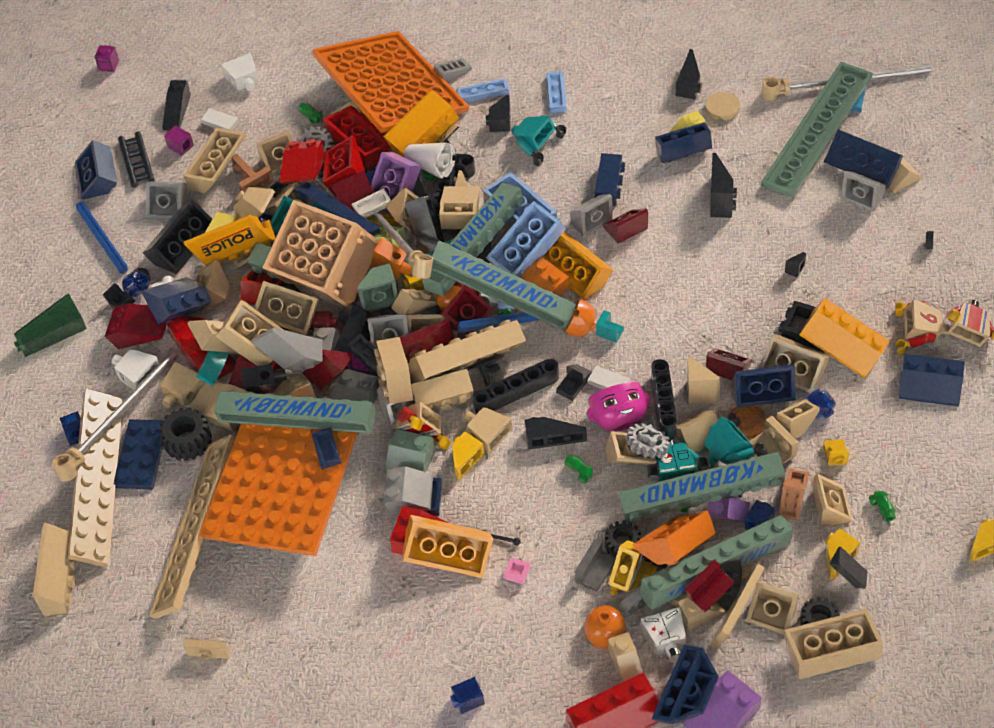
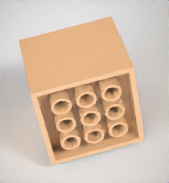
M293 200L262 268L283 282L294 284L301 291L339 306L347 307L352 302H356L359 295L357 287L370 271L373 251L379 241L355 222Z

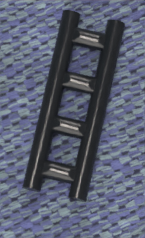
M140 131L134 133V138L125 140L124 136L118 137L132 188L138 186V181L145 179L148 182L155 181ZM137 144L138 149L128 151L127 146ZM141 156V161L131 162L130 158ZM144 167V173L135 175V169Z

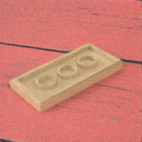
M757 564L744 580L738 595L710 644V647L714 650L718 649L730 635L764 571L763 566Z

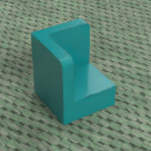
M603 310L596 322V335L618 342L624 331V326L611 322V312Z

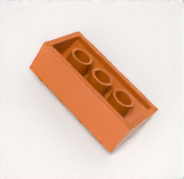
M706 510L675 516L632 545L635 550L655 564L673 566L679 563V559L689 556V552L699 549L700 544L709 542V538L716 533L709 512Z

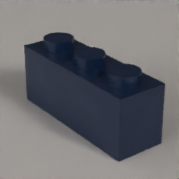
M703 122L656 136L657 155L662 163L712 149L711 130Z
M601 153L594 196L596 198L599 195L610 194L612 196V206H616L617 199L621 198V188H619V186H623V175L621 173H625L626 162H623L622 155Z

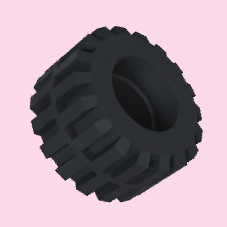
M179 408V411L175 412L174 410L171 412V415L164 417L165 420H162L160 423L159 435L166 453H169L170 457H175L179 461L181 459L188 461L189 458L193 460L196 459V456L204 454L203 451H206L208 444L212 442V434L207 419L202 412L199 413L197 409L192 411L191 408H186V410ZM189 431L192 432L187 436L179 437L182 433Z

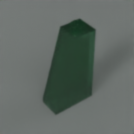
M68 293L16 331L14 336L17 341L13 343L17 351H22L24 356L27 357L87 328Z

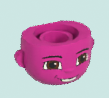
M637 381L617 384L591 395L588 398L590 408H588L586 415L590 421H595L606 431H624L634 427L635 424H639L643 420L647 406L650 403L649 394L643 392L640 383Z

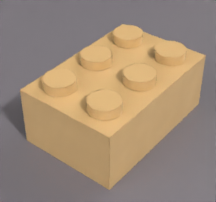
M263 281L254 309L280 327L308 335L319 299Z
M400 337L376 341L377 349H374L377 361V373L384 397H388L389 404L413 400L409 367Z
M467 369L411 384L413 404L422 402L432 410L440 409V411L450 409L451 405L454 404L459 406L468 404L469 400H472L474 392Z

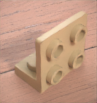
M773 416L766 419L765 431L750 440L753 444V449L757 443L761 442L764 444V449H767L768 454L778 452L782 465L797 456L799 442Z

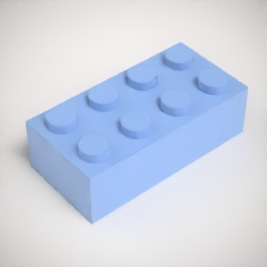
M511 172L483 190L485 204L502 183L521 188L524 202L506 222L510 228L533 201L557 218V212Z
M533 201L486 258L493 266L500 267L502 270L517 275L520 278L530 265L545 255L566 228L560 220Z

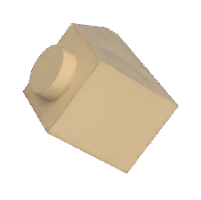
M803 400L778 412L776 420L796 439L805 434L820 408L807 400Z
M626 632L609 638L608 651L622 682L643 673L637 650L629 633Z

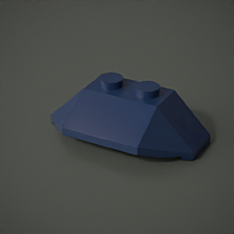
M683 645L652 716L653 721L675 724L704 714L719 675L703 647Z

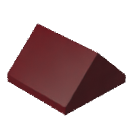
M647 208L632 209L602 225L619 244L648 229Z
M463 285L441 315L445 320L449 319L451 328L459 332L457 328L458 322L488 317L494 308L466 285ZM476 331L464 332L462 334L466 336Z
M717 348L707 352L706 368L717 376L732 380L736 371L749 370L752 359Z
M322 349V362L313 368L305 370L302 374L321 390L343 371L353 355L347 352Z

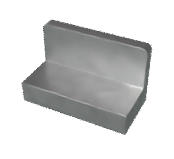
M594 539L575 570V582L594 591L600 589L616 560V557L602 551V542Z

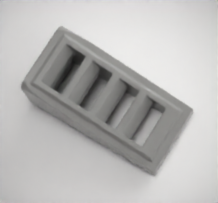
M464 58L437 64L434 66V69L448 82L472 70V67Z

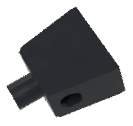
M272 364L241 369L244 389L252 393L276 388V381L287 380L285 369L273 370ZM266 375L269 376L266 380L262 379Z

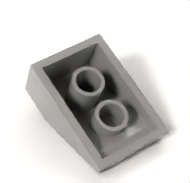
M271 328L251 339V343L282 368L291 370L295 374L303 373L305 370L313 368L322 362V339L277 328Z

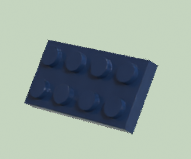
M838 129L824 159V163L843 171L863 175L886 185L885 188L889 189L903 155Z
M129 419L113 482L116 485L115 488L153 490L163 450V443L159 435V427H161L160 423L162 420Z

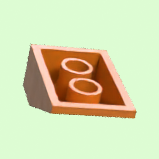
M540 257L530 265L520 277L560 297L568 291L569 277L543 257Z

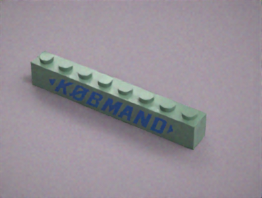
M502 183L453 239L450 245L474 257L482 253L487 244L493 240V237L523 204L524 198L521 188ZM433 270L431 271L430 278L422 279L425 290L444 296L456 282Z
M438 241L431 255L433 257V271L563 331L570 323L576 304L569 299L542 289L532 282H527L517 275L502 270L500 267L486 263L483 259L471 256L467 252L458 250L448 243Z
M220 391L214 409L219 422L318 430L331 427L332 431L370 434L372 433L376 417L373 403L365 400H334L330 398H311L309 396H279L269 393H237L235 391Z
M775 452L619 492V498L626 522H638L645 517H658L665 512H677L689 506L697 507L704 502H717L724 497H737L744 492H756L764 487L779 486L785 481V471L779 453Z
M779 515L642 579L640 596L651 610L686 594L684 589L714 559L719 564L740 559L741 566L743 567L790 545L794 529L782 515Z

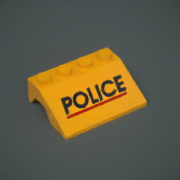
M247 215L189 239L184 244L206 266L214 260H218L222 266L225 261H235L242 254H251L256 243L271 246V243L276 238L270 220L261 223L258 217Z

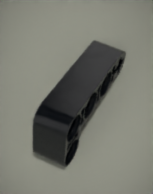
M458 153L452 155V160L455 161L453 169L449 176L436 178L432 202H441L444 187L454 186V178L458 176L459 170H462L465 178H470L475 174V163L472 155Z

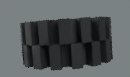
M622 520V524L616 521L615 526L610 524L609 529L607 528L604 534L606 552L608 554L611 553L614 557L617 556L620 545L615 542V539L619 536H627L633 543L640 540L642 535L640 529L638 530V526L635 524L632 527V522L629 521L626 524V520Z
M817 597V601L811 598L810 603L806 601L801 608L800 626L814 623L811 618L814 613H822L828 619L840 616V612L838 613L839 609L837 606L834 607L835 603L833 601L829 604L827 598L824 601H821V597Z

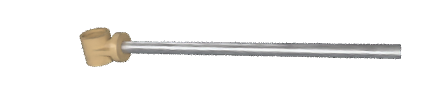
M931 66L874 72L871 80L931 72ZM766 77L763 80L762 97L767 101H774L778 99L779 95H789L790 90L825 86L830 78L789 83L787 78L779 81L776 77Z
M379 212L373 214L372 216L408 255L407 262L412 268L411 274L417 278H430L433 257L419 250L413 251Z
M171 351L78 449L71 447L67 450L66 454H60L52 460V465L60 481H70L77 476L76 467L82 465L85 461L83 454L177 357L175 351Z

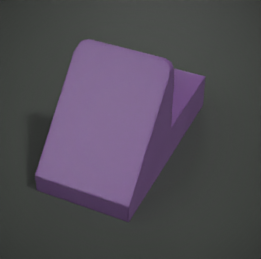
M722 498L717 502L708 501L707 510L711 519L748 523L750 502L734 498Z

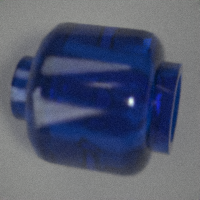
M135 270L122 279L123 291L132 297L141 295L143 290L149 288V278L141 271Z
M817 389L807 397L809 402L820 408L816 418L824 417L827 419L835 413L833 409L836 406V401L827 390Z

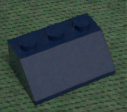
M92 140L75 161L80 198L83 200L106 195L117 185L111 147Z
M187 277L141 292L158 325L175 320L182 315L187 316L199 312L212 302L204 285Z
M904 354L899 399L959 407L965 361Z
M795 365L736 371L732 378L733 397L736 406L745 407L796 400Z

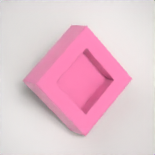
M510 558L504 573V579L524 584L531 568L530 563Z

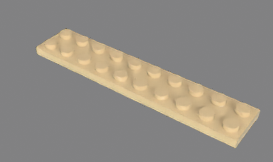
M88 389L84 391L78 448L123 402L122 398ZM121 415L83 454L85 461L82 465L76 467L78 473L74 483L67 559L101 567H107L109 564L116 486L113 482L118 462Z
M232 434L207 446L149 612V616L154 619L179 611L183 606V598L189 588V580L195 570L197 556L202 549L203 537L199 533L236 438Z

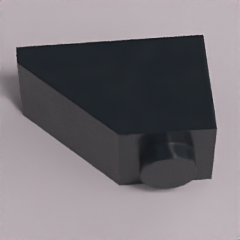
M505 95L489 107V115H486V125H489L490 132H510V95Z

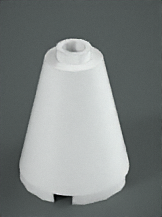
M449 143L410 144L404 151L405 158L421 165V169L438 178L449 176L455 163L452 160L455 150Z

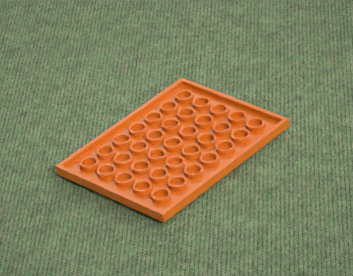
M399 31L316 48L312 51L313 57L380 133L389 132L430 90L435 91L443 98L456 114L465 113L469 110V105Z
M241 424L199 535L205 539L317 556L358 433L332 431L341 464L322 470L312 433L321 430Z

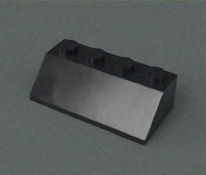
M192 199L181 206L142 253L155 266L177 274L193 255L184 242L204 234L212 218Z

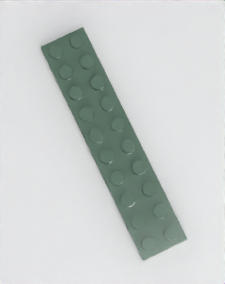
M844 62L839 63L763 178L761 186L795 198L837 130L870 82L872 72Z

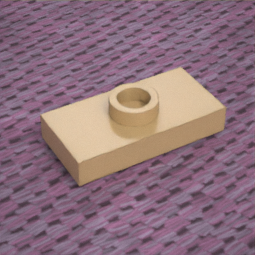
M185 639L183 646L188 656H198L203 659H229L230 651L226 642Z

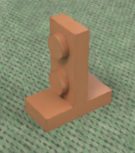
M238 154L232 156L233 164L231 167L236 174L239 173L243 180L238 183L240 191L244 192L248 187L264 188L274 182L272 171L268 166L255 173Z
M789 468L787 479L783 484L779 515L786 519L799 521L810 472Z

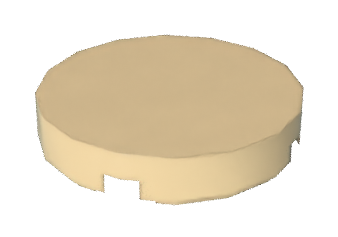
M728 92L714 93L706 101L707 114L716 120L718 118L722 119V121L733 119L740 110L739 99Z

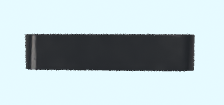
M546 359L476 391L472 397L475 413L477 414L482 408L495 411L554 384L559 379L558 362L554 359Z
M657 359L651 364V385L657 427L660 432H665V436L669 437V440H672L676 437L677 416L669 364L663 359Z

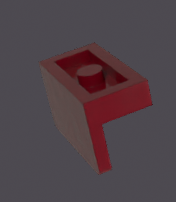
M714 559L684 590L686 596L703 612H707L734 585V581L722 571L721 564Z

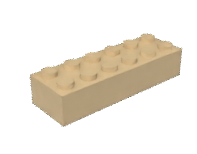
M505 320L495 328L492 325L483 329V332L479 334L472 332L466 335L465 339L460 340V338L451 340L446 346L440 344L433 347L432 351L427 353L426 350L416 353L415 357L409 359L410 362L408 363L411 383L414 384L461 371L514 351L526 341L518 321L510 322V320Z

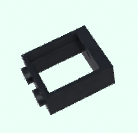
M794 301L792 307L787 308L786 320L780 324L779 332H781V336L825 353L799 334L802 330L790 327L795 315L809 319L815 306Z

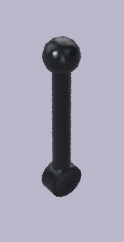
M491 534L493 539L512 542L514 545H520L521 543L519 538L513 539Z

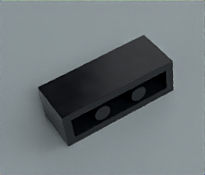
M423 196L406 202L405 213L411 222L410 229L412 234L415 235L417 250L428 254L433 252L438 241H445L431 196Z

